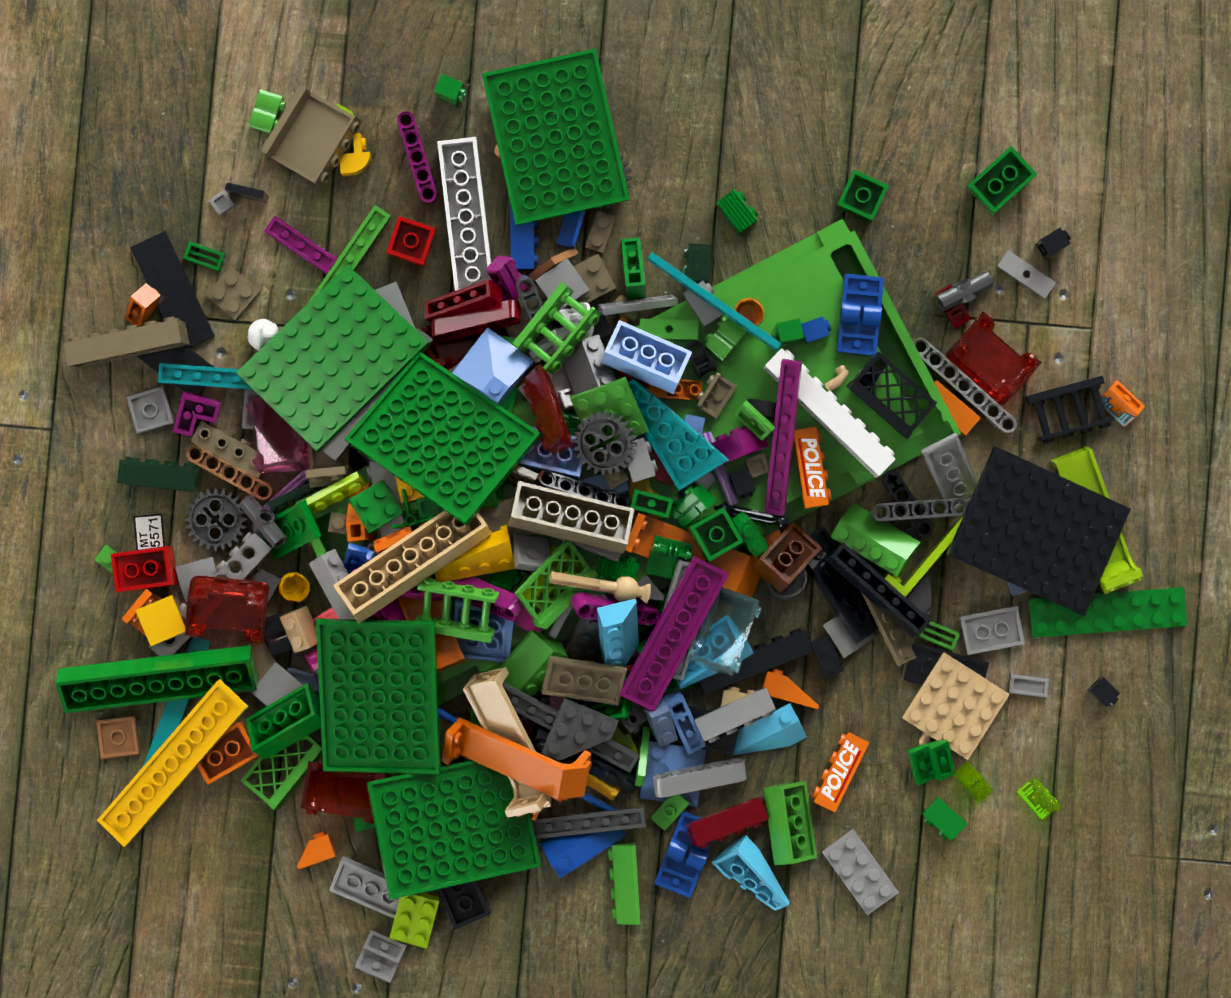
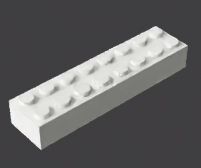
M476 137L437 141L455 291L490 279L486 268L492 262Z
M781 348L763 369L779 384L781 360H793L795 356L788 349L784 351ZM802 364L798 403L875 478L880 476L895 460L893 457L895 453L888 446L883 447L879 443L880 438L873 432L868 433L864 429L866 425L859 418L855 420L850 415L852 411L844 404L841 406L836 401L838 398L830 390L826 392L822 388L823 383L817 377L812 378L808 374L809 370Z

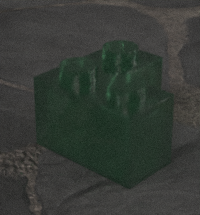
M688 243V248H684L683 260H687V265H683L682 273L697 284L701 281L707 284L710 282L712 245Z

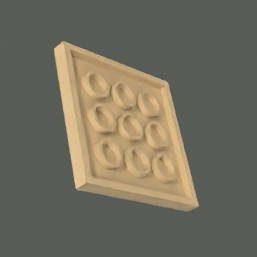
M943 652L902 718L937 741L948 740L951 750L969 760L1010 694Z

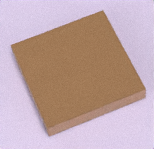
M136 715L96 721L101 759L140 754Z

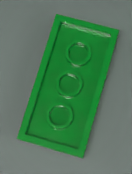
M306 500L275 516L274 522L288 540L280 548L275 549L272 547L270 553L273 559L277 560L321 537L319 528L314 521Z

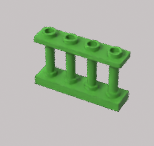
M563 282L560 283L513 342L524 353L530 349L546 363L543 369L551 375L561 368L564 360L574 352L576 345L586 337L588 330L599 321L601 313L594 307H591L588 311L571 296L574 291ZM565 303L583 316V319L577 326L559 313V310ZM552 319L557 320L571 332L565 341H562L547 328L548 323ZM540 334H543L558 347V350L552 357L534 343Z
M426 578L418 584L417 589L424 591L422 615H417L415 621H435V634L486 643L492 642L495 636V628L488 626L491 603H496L499 592L491 588L479 589L472 585H456L451 581L439 582L433 578ZM432 592L444 594L442 618H434L430 615ZM452 596L463 598L460 622L449 619ZM471 599L483 601L480 625H474L469 622Z

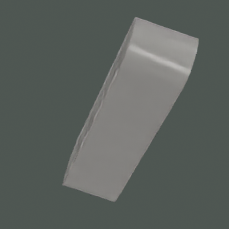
M733 758L656 774L653 776L655 796L659 798L744 781L747 779L745 760L743 758Z

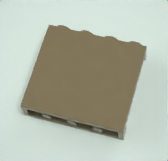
M300 85L260 151L272 160L322 188L330 179V174L334 167L339 164L343 152L349 148L350 141L354 134L359 131L362 121L356 115L349 114Z

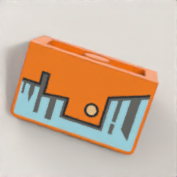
M1118 380L1101 396L1104 410L1124 428L1145 407Z

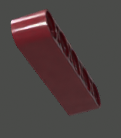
M506 300L433 318L431 320V338L434 342H446L483 333L487 327L491 330L519 324L521 322L520 302L517 300Z

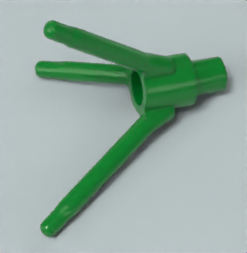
M402 489L407 516L403 524H395L391 528L399 529L410 526L412 531H414L418 525L426 523L434 517L416 520V517L411 514L406 490Z

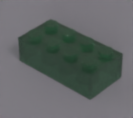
M125 456V460H119L117 483L197 493L201 491L203 470L199 469L198 465L184 463L183 466H179V463L173 461H164V464H159L160 461L154 459H145V462H140L139 458Z

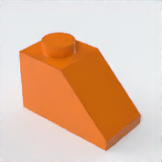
M143 285L130 297L125 319L132 325L144 326V323L147 322L157 308L161 295L149 285Z
M324 831L313 835L314 839L308 842L297 865L298 870L337 856L330 833L324 834Z

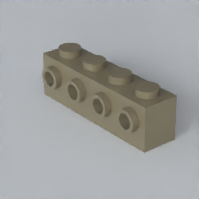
M200 422L191 439L192 443L259 479L262 478L272 460L268 457V452L261 448H258V450L251 448L252 443L241 439V441L234 438L235 434L226 429L224 432L218 430V425L213 422Z

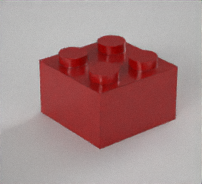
M398 216L386 253L389 256L425 268L437 230L434 227Z

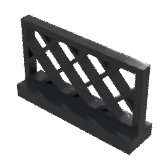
M879 351L853 381H850L846 386L906 439L913 434L912 431L937 404L935 400ZM878 358L884 361L885 371H874V363ZM896 372L899 375V383L889 384L888 373ZM885 373L886 384L875 385L874 374ZM871 374L872 386H863L859 380L863 375ZM911 385L914 388V396L903 397V386ZM900 386V397L890 398L889 387ZM886 387L887 398L878 399L875 388ZM918 398H926L930 402L926 409L918 410ZM914 399L915 410L904 411V400ZM901 400V411L893 412L890 409V401ZM904 413H915V421L911 426L905 422Z

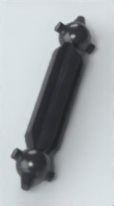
M727 502L714 506L715 510L725 507L727 513L732 517L737 516L743 511L753 521L769 525L777 524L779 529L786 525H791V521L782 515L777 517L774 514L748 508L729 507Z

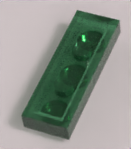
M307 483L267 503L270 509L279 511L287 507L286 503L292 500L296 503L305 498V494L309 492L313 494L321 490L322 487L310 488V484Z

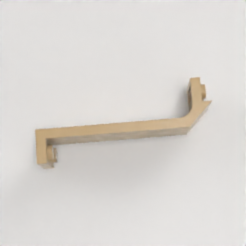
M503 667L474 674L464 686L463 691L482 728L536 752L502 686L509 674L507 668ZM508 777L513 787L514 796L505 810L507 817H521L527 813L535 814L543 808L551 806V796Z

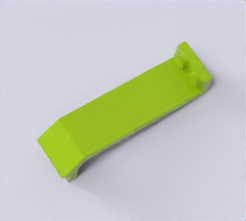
M1085 446L1050 460L1052 467L1057 469L1059 476L1109 498L1091 448ZM1122 531L1099 582L1104 594L1141 581L1140 577H1143L1141 569L1135 566L1132 561Z
M963 515L954 522L902 585L900 584L902 580L893 574H885L883 578L906 597L951 544Z

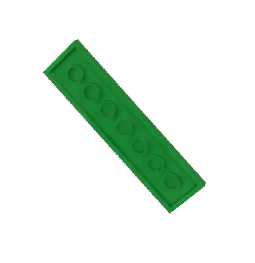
M1184 587L1094 594L1085 616L1044 598L1028 599L1031 638L1187 626Z

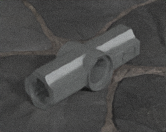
M983 272L971 279L961 280L955 283L952 288L936 295L935 301L941 311H945L958 304L970 302L976 298V295L991 289L994 283L988 272Z
M252 495L246 496L240 502L239 506L253 522V530L258 534L264 535L273 548H280L287 542L288 538L274 522L275 515L273 512L264 509Z

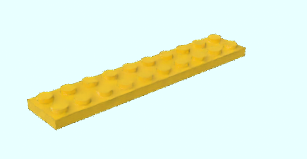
M221 679L218 680L97 821L123 847L128 846L249 706Z

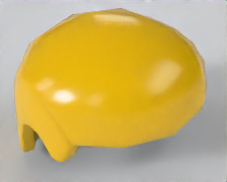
M297 572L285 574L278 585L279 593L288 601L301 602L308 597L311 590L310 582L305 576Z

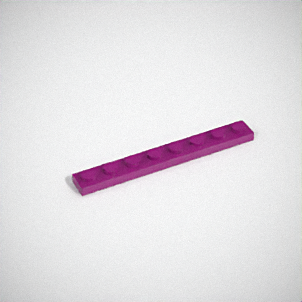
M781 360L774 422L775 428L773 431L764 513L784 516L786 512L802 361Z

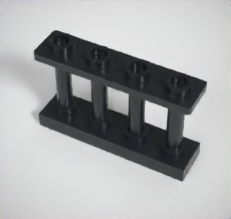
M1103 376L1026 396L1027 404L1032 403L1033 407L1035 406L1043 433V436L1038 437L1037 441H1043V444L1055 441L1054 437L1061 436L1064 439L1072 437L1073 432L1079 430L1083 434L1092 431L1091 427L1099 425V429L1111 426L1110 422L1115 421L1114 417L1107 419L1099 392L1100 385L1105 383ZM1087 388L1092 392L1099 421L1089 424L1080 396L1082 394L1081 390ZM1070 393V396H1073L1081 425L1069 429L1061 400L1063 399L1062 395ZM1051 398L1052 402L1054 401L1062 431L1052 434L1050 433L1043 407L1044 400Z

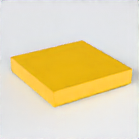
M173 595L135 610L150 646L188 631Z

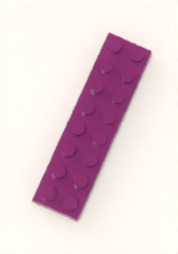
M696 556L692 557L619 692L620 696L651 711L656 709L729 576L728 572Z

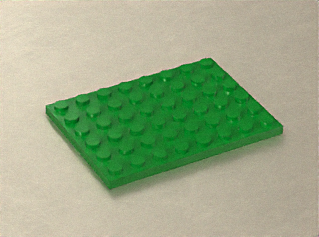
M596 48L482 73L516 226L630 201Z
M347 265L236 373L318 453L430 343Z
M419 352L345 437V441L467 526L539 440L541 434L425 354Z
M317 619L316 636L323 771L440 774L435 621L364 620L358 624L355 619Z
M472 760L442 766L440 774H404L366 782L390 900L541 867L531 813L524 814L521 817H507L505 813L514 796L513 787L508 776Z

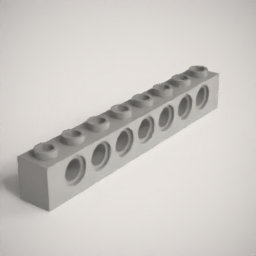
M255 531L253 534L249 532L242 539L244 543L240 548L234 547L228 554L231 557L226 562L224 560L221 561L215 568L217 570L215 575L212 577L209 574L202 582L204 586L200 591L195 589L189 596L191 600L187 604L182 603L178 609L182 618L188 622L186 627L188 631L175 636V640L172 642L165 640L153 646L149 645L158 656L173 655L272 549V545L262 535ZM252 548L255 554L252 557H247L244 554V549ZM238 562L241 565V569L239 571L232 570L231 563ZM224 576L227 578L228 583L220 585L217 578ZM210 590L214 592L215 597L207 599L204 592ZM199 605L202 611L194 613L191 610V606Z

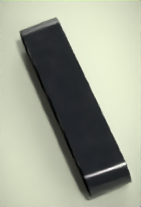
M542 471L534 483L537 486L625 507H630L631 505L630 499L624 494L550 471Z

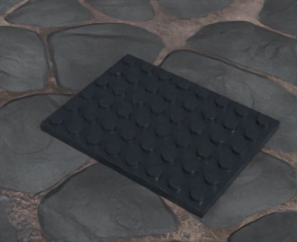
M993 446L947 555L1085 616L1131 508Z

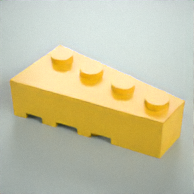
M507 524L501 526V530L493 533L490 531L491 535L435 572L436 581L445 582L515 569Z

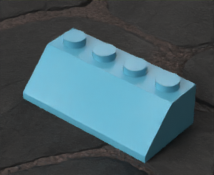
M636 599L597 608L600 652L604 664L625 666L639 646Z

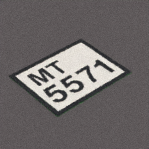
M162 514L133 516L136 550L165 546Z

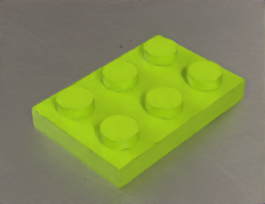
M427 893L400 897L389 939L427 949L441 897Z

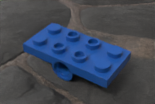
M844 274L836 352L868 356L876 354L882 313L883 277Z
M683 811L654 884L691 898L711 845L700 849V846L692 845L685 824L698 820L700 817Z

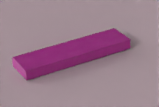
M276 216L272 218L264 230L266 234L325 274H328L338 259Z

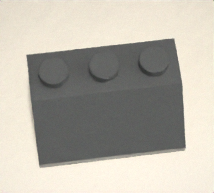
M599 335L587 337L580 341L574 348V352L562 363L573 395L616 380L612 368L601 363L605 349Z

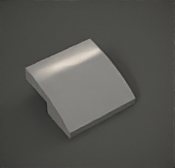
M214 557L175 567L186 604L191 600L189 596L195 589L200 591L204 586L202 582L210 574L213 577L217 572ZM218 577L217 581L220 585H222L220 577ZM210 590L204 592L207 599L215 597L214 592Z
M838 616L822 625L843 658L876 637L872 633L856 644Z
M371 930L354 968L391 983L407 945Z

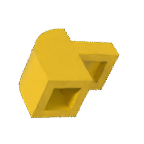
M356 133L353 136L354 153L342 154L340 157L342 176L358 175L364 172L370 165L371 153L370 151L363 152V150L367 149L366 138H362L361 133Z

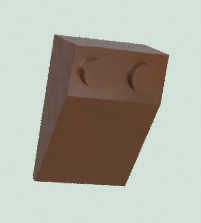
M792 522L751 568L781 594L822 547L797 524Z

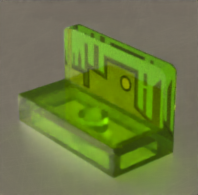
M1034 776L1017 790V794L1040 820H1044L1053 811L1057 812L1062 807Z

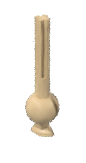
M553 571L549 575V583L612 593L619 602L638 597L643 602L648 603L651 594V584L640 587L633 578L628 576L620 577L615 582Z

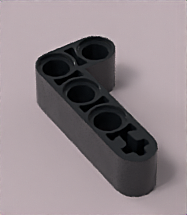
M889 471L883 475L882 483L894 502H901L897 498L899 491H904L907 494V499L904 502L917 501L897 472ZM888 475H890L891 477L895 476L896 479L894 480V483L896 484V486H899L901 484L902 487L896 489L893 492L892 489L895 488V486L892 483H887V480L889 479ZM916 505L915 508L918 511L917 515L921 516L923 514V510L920 507V505ZM897 506L904 515V509L901 506ZM929 519L907 520L910 527L903 531L921 542L932 534L933 525ZM922 523L928 526L926 534L919 532V525Z

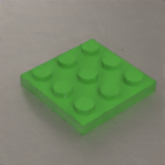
M626 377L573 395L570 398L581 424H584L582 421L584 418L589 419L590 414L593 413L596 416V412L601 411L603 415L604 411L608 410L609 416L616 412V418L624 416L623 423L629 421L628 429L634 428L630 432L631 435L638 436L648 432V427ZM606 425L607 433L612 434L611 426ZM589 434L590 441L595 443V436L593 434ZM615 435L592 447V450L594 451L620 438V435Z

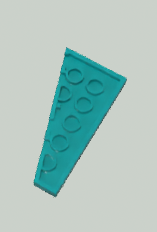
M636 378L628 382L648 427V432L644 434L678 490L685 488L729 460Z

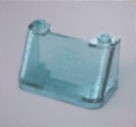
M722 587L703 621L697 640L694 642V649L691 648L689 652L688 663L733 675L734 672L738 673L742 664L739 659L754 619L759 618L762 607L759 606L760 600Z

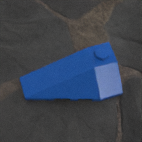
M623 830L549 837L541 842L540 845L559 878H562L625 837L626 834Z

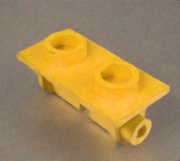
M588 774L589 782L587 785L613 801L621 788Z

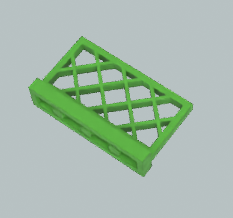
M565 540L514 593L533 618L532 622L536 627L547 629L571 604L572 596L585 590L570 586L561 587L558 584L556 586H549L550 566L553 561H558L557 572L562 573L563 561L569 562V573L565 574L596 578L598 576L595 569H591L569 540ZM568 547L570 549V559H563L564 550ZM574 562H579L583 567L578 573H574ZM541 574L545 575L544 586H537V578ZM527 588H532L531 600L526 599L522 594ZM537 588L543 589L542 600H536ZM548 589H555V597L552 600H548ZM535 602L542 603V610L538 615L535 612Z
M309 735L297 741V753L288 754V749L285 748L284 754L269 757L272 761V769L262 770V762L265 758L260 756L241 779L242 783L263 799L273 810L279 811L322 757V745ZM308 740L313 744L309 751L301 752L300 741ZM298 755L299 763L297 766L289 767L288 756ZM285 757L286 768L276 769L275 758ZM286 770L284 782H277L276 771ZM272 772L273 783L263 784V773ZM259 773L260 785H252L247 781L252 774ZM274 785V794L269 799L264 795V786Z

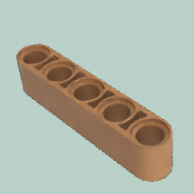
M193 445L187 449L186 456L192 463L260 500L266 501L273 497V487L263 480L200 446ZM195 449H199L201 452V456L197 460L192 458V452ZM213 458L218 461V466L215 469L209 467V461ZM228 468L235 470V475L232 478L226 477V470ZM246 477H250L252 480V484L248 488H245L242 483ZM263 486L269 489V494L266 497H262L259 493Z

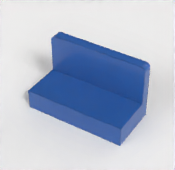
M586 210L564 216L557 245L570 249L576 248Z

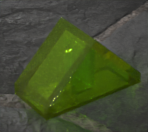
M968 761L955 771L956 774L954 776L978 803L993 792V789Z

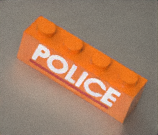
M817 427L795 430L793 442L804 509L829 505L828 501L832 499L830 489H826L825 481H828L827 469L823 470L822 462H825L824 450H820L819 442H822L821 431H817Z
M848 731L846 734L842 733L837 743L840 745L837 752L833 751L829 759L831 765L829 769H824L820 778L823 781L820 787L816 786L813 791L814 803L836 812L870 742Z

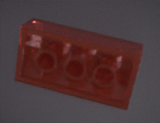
M541 364L537 365L524 378L526 386L523 389L527 398L530 397L532 403L529 406L532 414H536L538 420L535 421L536 427L543 434L544 438L541 439L545 450L548 449L553 455L573 447L574 443L552 379Z

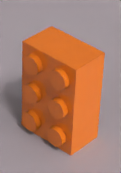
M240 721L231 726L197 765L207 785L259 756L252 751L248 730L244 722Z

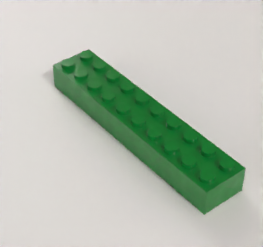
M248 645L58 668L55 684L64 713L204 697L220 679L234 693L257 690L259 675L252 647Z

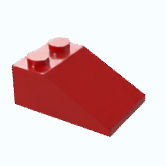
M174 546L111 554L115 593L178 585Z

